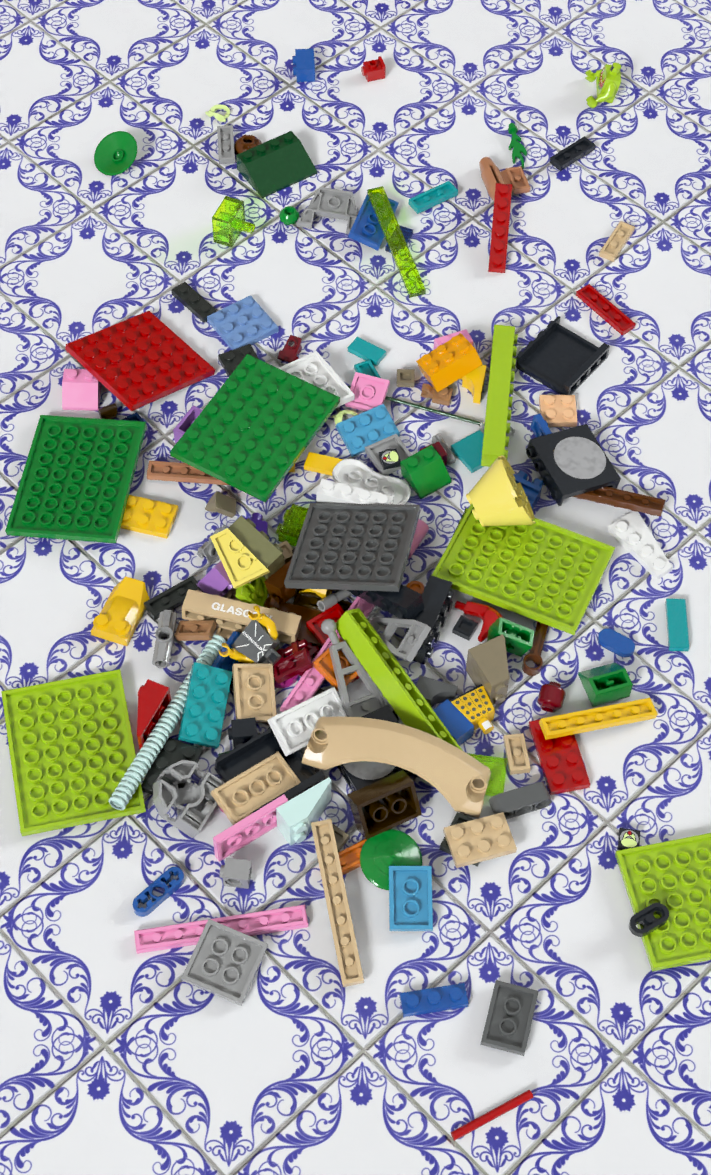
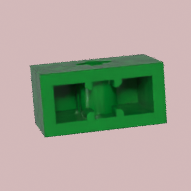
M501 617L489 627L487 641L503 634L506 651L522 657L533 646L534 630Z

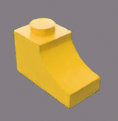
M481 365L460 378L462 380V387L467 388L471 392L473 403L480 404L487 365Z

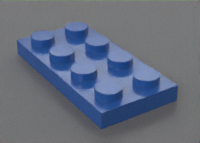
M369 189L348 237L378 251L399 203Z

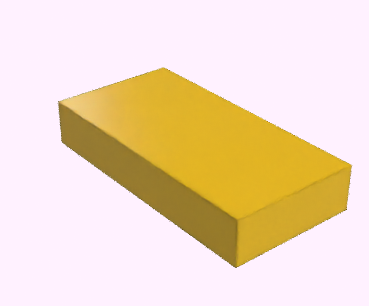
M308 452L304 463V470L332 476L334 467L344 459Z

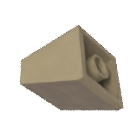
M503 634L468 649L466 672L476 687L481 684L484 686L492 705L504 702L508 691L509 671Z

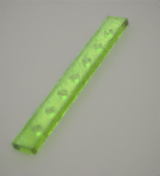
M384 187L368 189L367 195L409 298L426 294V289Z

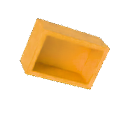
M461 333L416 361L423 376L437 392L483 365L476 349Z

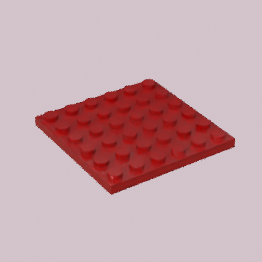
M150 311L66 344L65 348L71 356L131 411L215 374V369Z

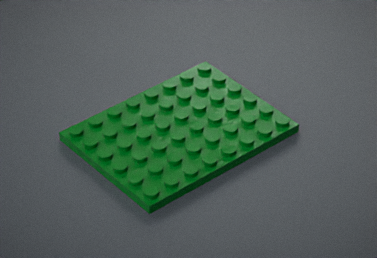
M247 354L172 448L170 456L266 503L338 406L340 397Z
M40 415L6 526V534L11 536L116 543L147 427L146 422Z

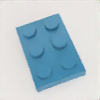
M384 404L337 423L335 426L352 457L365 452V447L394 434H397L398 437L400 436V432Z
M389 866V931H433L431 866Z

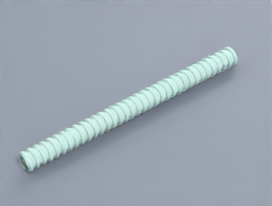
M214 634L212 640L208 641L196 662L211 666L219 654L218 650L221 651L223 648L222 643H226V640ZM191 670L158 720L155 728H153L146 739L143 747H141L137 757L134 758V762L131 763L121 782H119L115 792L112 793V797L109 798L108 801L113 808L117 810L125 809L135 790L139 787L138 785H140L163 745H165L166 740H168L178 721L183 716Z

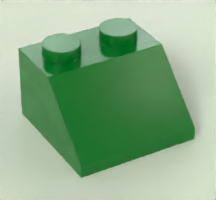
M432 445L400 461L402 476L420 499L452 483L441 456Z

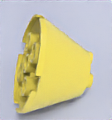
M503 455L493 462L472 490L466 494L468 502L473 504L475 508L472 510V513L476 520L479 519L482 527L533 525L536 522L532 521L535 519L529 500L521 483L516 484L513 475L515 472Z

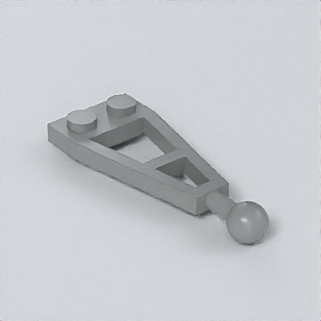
M367 617V620L376 632L381 625L387 626L382 635L380 633L378 635L392 653L408 662H412L431 630V627L416 620L374 617L373 620H370ZM397 627L409 628L398 648L389 642Z
M332 619L324 620L321 624V630L329 636L332 642L329 651L342 707L346 716L362 717L386 706L380 691L347 643L339 641L335 632L337 629L336 622ZM341 650L352 666L342 669L338 651ZM357 672L371 694L350 702L344 676Z

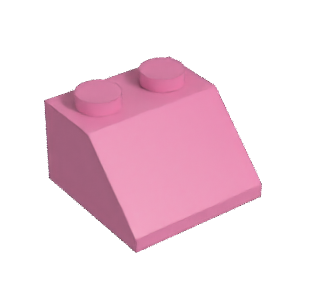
M64 369L62 409L98 411L102 383L87 369Z

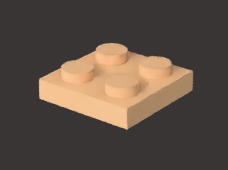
M539 395L540 414L547 421L548 427H577L575 395Z

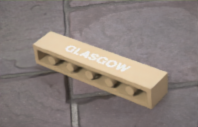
M188 589L182 605V619L190 621L214 620L219 628L242 633L252 621L248 616V611L256 614L257 612L253 609V606L259 605ZM259 606L260 613H264L275 622L278 632L277 638L280 642L291 645V643L297 640L301 628L300 615Z

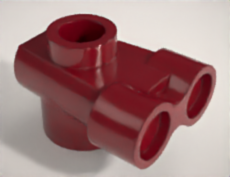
M290 335L283 350L279 351L277 359L288 363L299 359L297 355L302 350V339Z

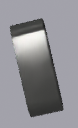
M537 782L497 794L489 799V803L494 814L503 812L505 818L510 819L549 806L552 800L545 784Z

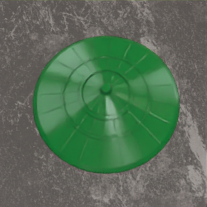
M116 131L105 136L95 150L94 162L96 168L102 174L109 176L118 175L126 171L133 164L137 155V142L135 138L125 131Z
M389 829L365 841L360 852V865L365 877L373 885L389 890V866H422V854L417 843L409 835L399 830Z

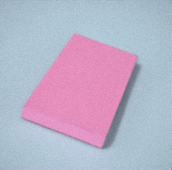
M283 794L213 837L214 852L217 860L222 861L277 827L276 808L288 801L286 796Z

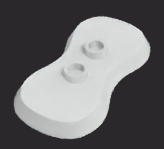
M344 459L334 467L332 472L335 482L394 496L393 504L403 505L411 496V488L406 482L396 477L379 474L359 460Z

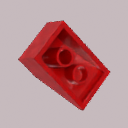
M149 679L138 690L137 738L139 749L143 747L146 739L171 701L170 688Z

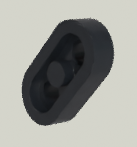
M654 903L631 917L629 930L635 936H646L667 922L669 917L668 908L661 903ZM654 914H658L661 918H655ZM636 925H642L643 929H638Z

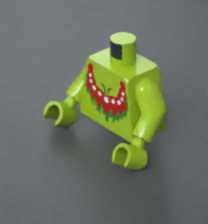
M619 63L606 64L603 69L597 70L596 73H593L591 70L585 72L587 75L585 79L589 82H593L596 79L597 98L589 96L586 99L587 105L590 108H595L598 102L612 104L621 84V65Z

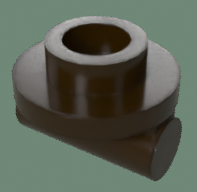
M113 403L98 409L100 418L114 420L117 417L116 404Z

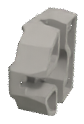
M181 760L164 769L154 782L153 803L161 818L189 837L194 838L201 831L217 805V802L211 795V791L224 784V782L209 771L205 773L198 770V763L195 761ZM192 774L201 778L198 784L191 783L189 778ZM165 776L174 783L171 786L161 778ZM185 783L184 787L179 789L177 784ZM203 798L207 799L208 801L200 812L195 809L203 801ZM172 805L181 809L176 819L170 818L167 814Z

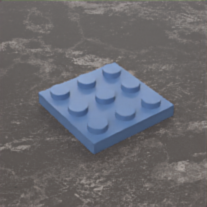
M251 295L207 316L208 323L231 350L248 344L253 345L279 332V327Z

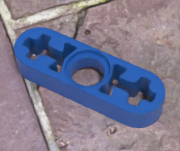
M178 867L169 868L133 900L135 914L140 917L149 915L184 884L183 871ZM171 875L175 877L178 875L179 880L176 881L175 879H173L171 881ZM157 887H162L165 892L161 896H155L153 890ZM139 903H146L147 908H139Z

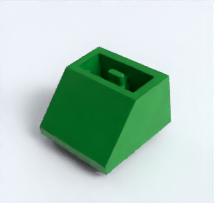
M617 663L578 672L592 707L630 697L633 684L626 669Z

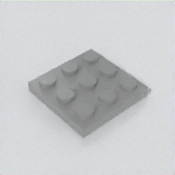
M208 919L181 980L242 1006L266 953L268 944Z

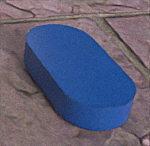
M609 628L599 632L598 643L600 646L621 657L633 655L635 650L633 640Z

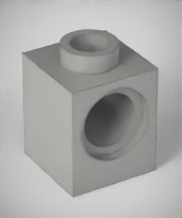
M226 858L225 865H221L220 878H223V885L249 889L252 873L251 861Z

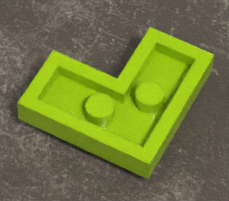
M261 576L251 581V584L247 583L237 588L235 596L242 602L254 603L263 607L268 596L264 582L266 578Z

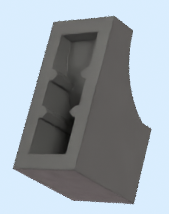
M419 676L416 687L431 708L447 699L450 701L457 697L458 686Z

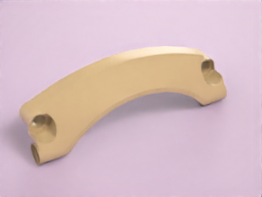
M320 717L317 720L305 749L302 764L321 770H328L345 763L361 761L397 766L418 775L434 786L456 812L476 818L480 817L491 771L487 766L461 749L419 729L390 721L363 717Z

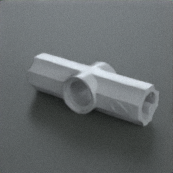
M172 610L160 612L158 628L155 632L156 641L152 664L158 668L170 666L177 613Z

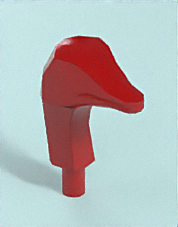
M460 601L455 603V608L462 610L465 615L476 616L483 620V626L478 636V641L483 642L488 637L489 627L499 617L503 618L497 610L484 604L467 601L466 604Z

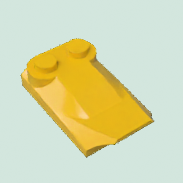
M125 576L113 588L100 614L94 618L91 635L128 646L144 614V602L150 600L145 583Z

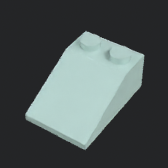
M329 777L276 808L277 828L290 846L295 843H301L306 839L312 830L311 823L318 821L331 801V779Z

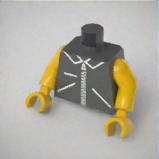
M253 606L257 613L252 614L251 611H248V616L252 621L231 645L233 649H230L227 643H222V646L227 648V651L222 652L218 650L222 657L229 655L230 658L242 663H263L267 659L274 665L281 658V655L274 650L280 643V640L277 638L278 632L275 622L264 613L261 614L259 606Z

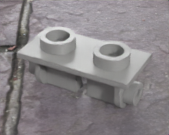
M224 525L223 527L216 528L212 535L227 529V526ZM209 537V542H205L198 548L197 555L200 558L206 557L208 563L211 564L218 556V553Z

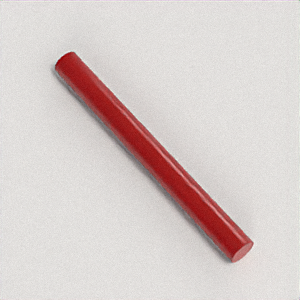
M527 1090L450 1132L453 1140L455 1141L534 1098L532 1092Z

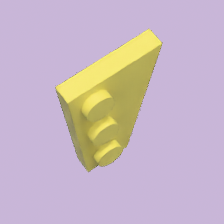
M228 528L210 536L234 589L270 572Z

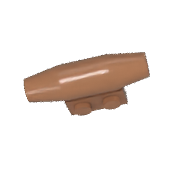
M484 157L480 160L481 178L493 202L496 183L511 184L514 194L530 192V185L521 166L506 168L500 172L490 157Z

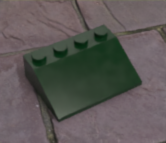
M292 131L236 155L237 170L262 198L317 174V170L301 141Z

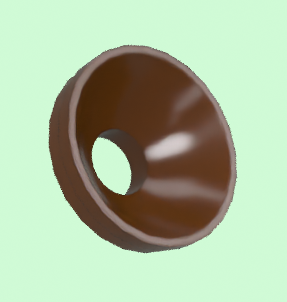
M245 134L235 141L234 153L237 155L262 144V142L253 135ZM246 140H251L252 142H251V143H245L244 141H246Z

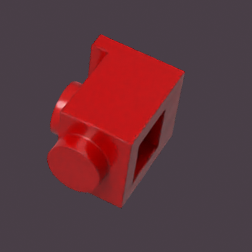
M381 56L376 60L363 62L361 72L366 77L367 82L385 79L386 66Z

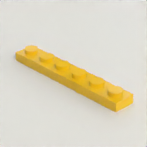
M645 698L541 718L539 725L545 739L548 740L655 719L658 714L651 698Z

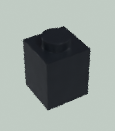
M255 717L231 720L232 728H228L229 740H233L234 747L240 743L248 742L252 736L257 734Z

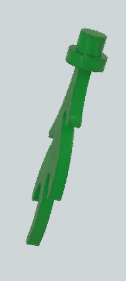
M510 123L508 125V133L512 134L509 150L513 148L512 162L515 164V159L519 158L521 167L524 169V159L521 153L527 156V151L519 143L521 138L516 134L518 131L517 126L514 123Z

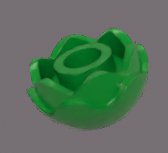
M291 206L283 208L279 213L280 221L285 225L296 224L300 218L297 209Z

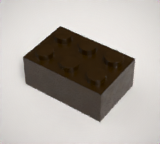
M404 770L347 794L356 828L366 840L422 815L414 782Z

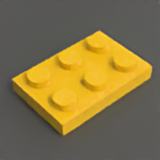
M129 495L120 528L168 538L179 510L178 505Z

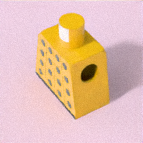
M482 684L450 700L474 725V730L480 728L484 734H488L494 729L491 721L494 719L495 710Z

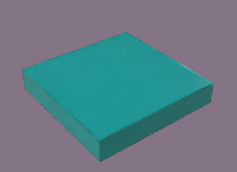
M481 430L454 443L450 448L471 473L484 467L481 466L484 436Z

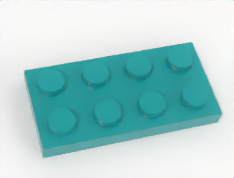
M197 662L192 664L178 740L214 749L219 747L232 678L231 671Z

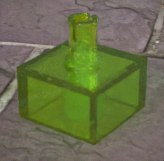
M225 196L212 217L213 240L215 243L233 247L242 231L253 234L255 224L245 221L244 201Z

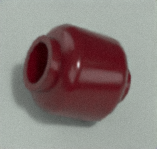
M551 681L549 684L542 685L537 698L540 708L551 713L560 710L566 696L565 690L557 682Z

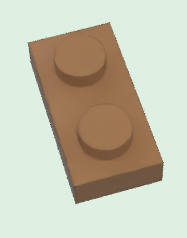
M214 620L180 621L174 637L177 641L212 640L217 624Z

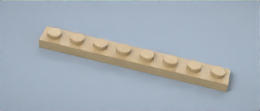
M332 820L312 822L311 827L342 985L347 987L364 983Z

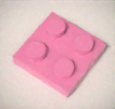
M355 372L350 390L355 394V400L346 403L345 406L368 411L382 405L390 381Z

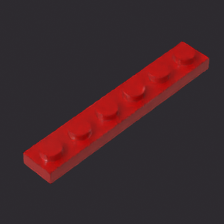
M496 183L488 272L505 273L512 194L511 184Z

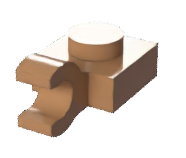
M424 383L421 397L432 398V403L449 406L453 388L446 387L437 392L431 385Z

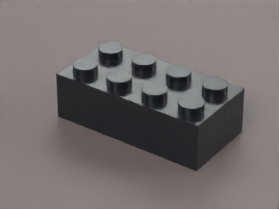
M431 575L422 593L424 609L413 620L427 624L431 627V630L412 661L425 665L427 658H431L433 654V643L438 642L440 637L439 629L444 627L446 623V612H450L453 606L452 598L454 591L450 581Z

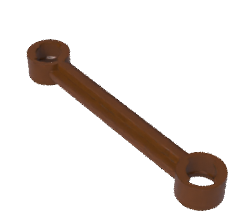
M537 622L533 646L529 654L524 657L522 663L523 672L530 676L539 674L543 665L541 653L548 625ZM533 661L538 667L530 668L526 665V662Z

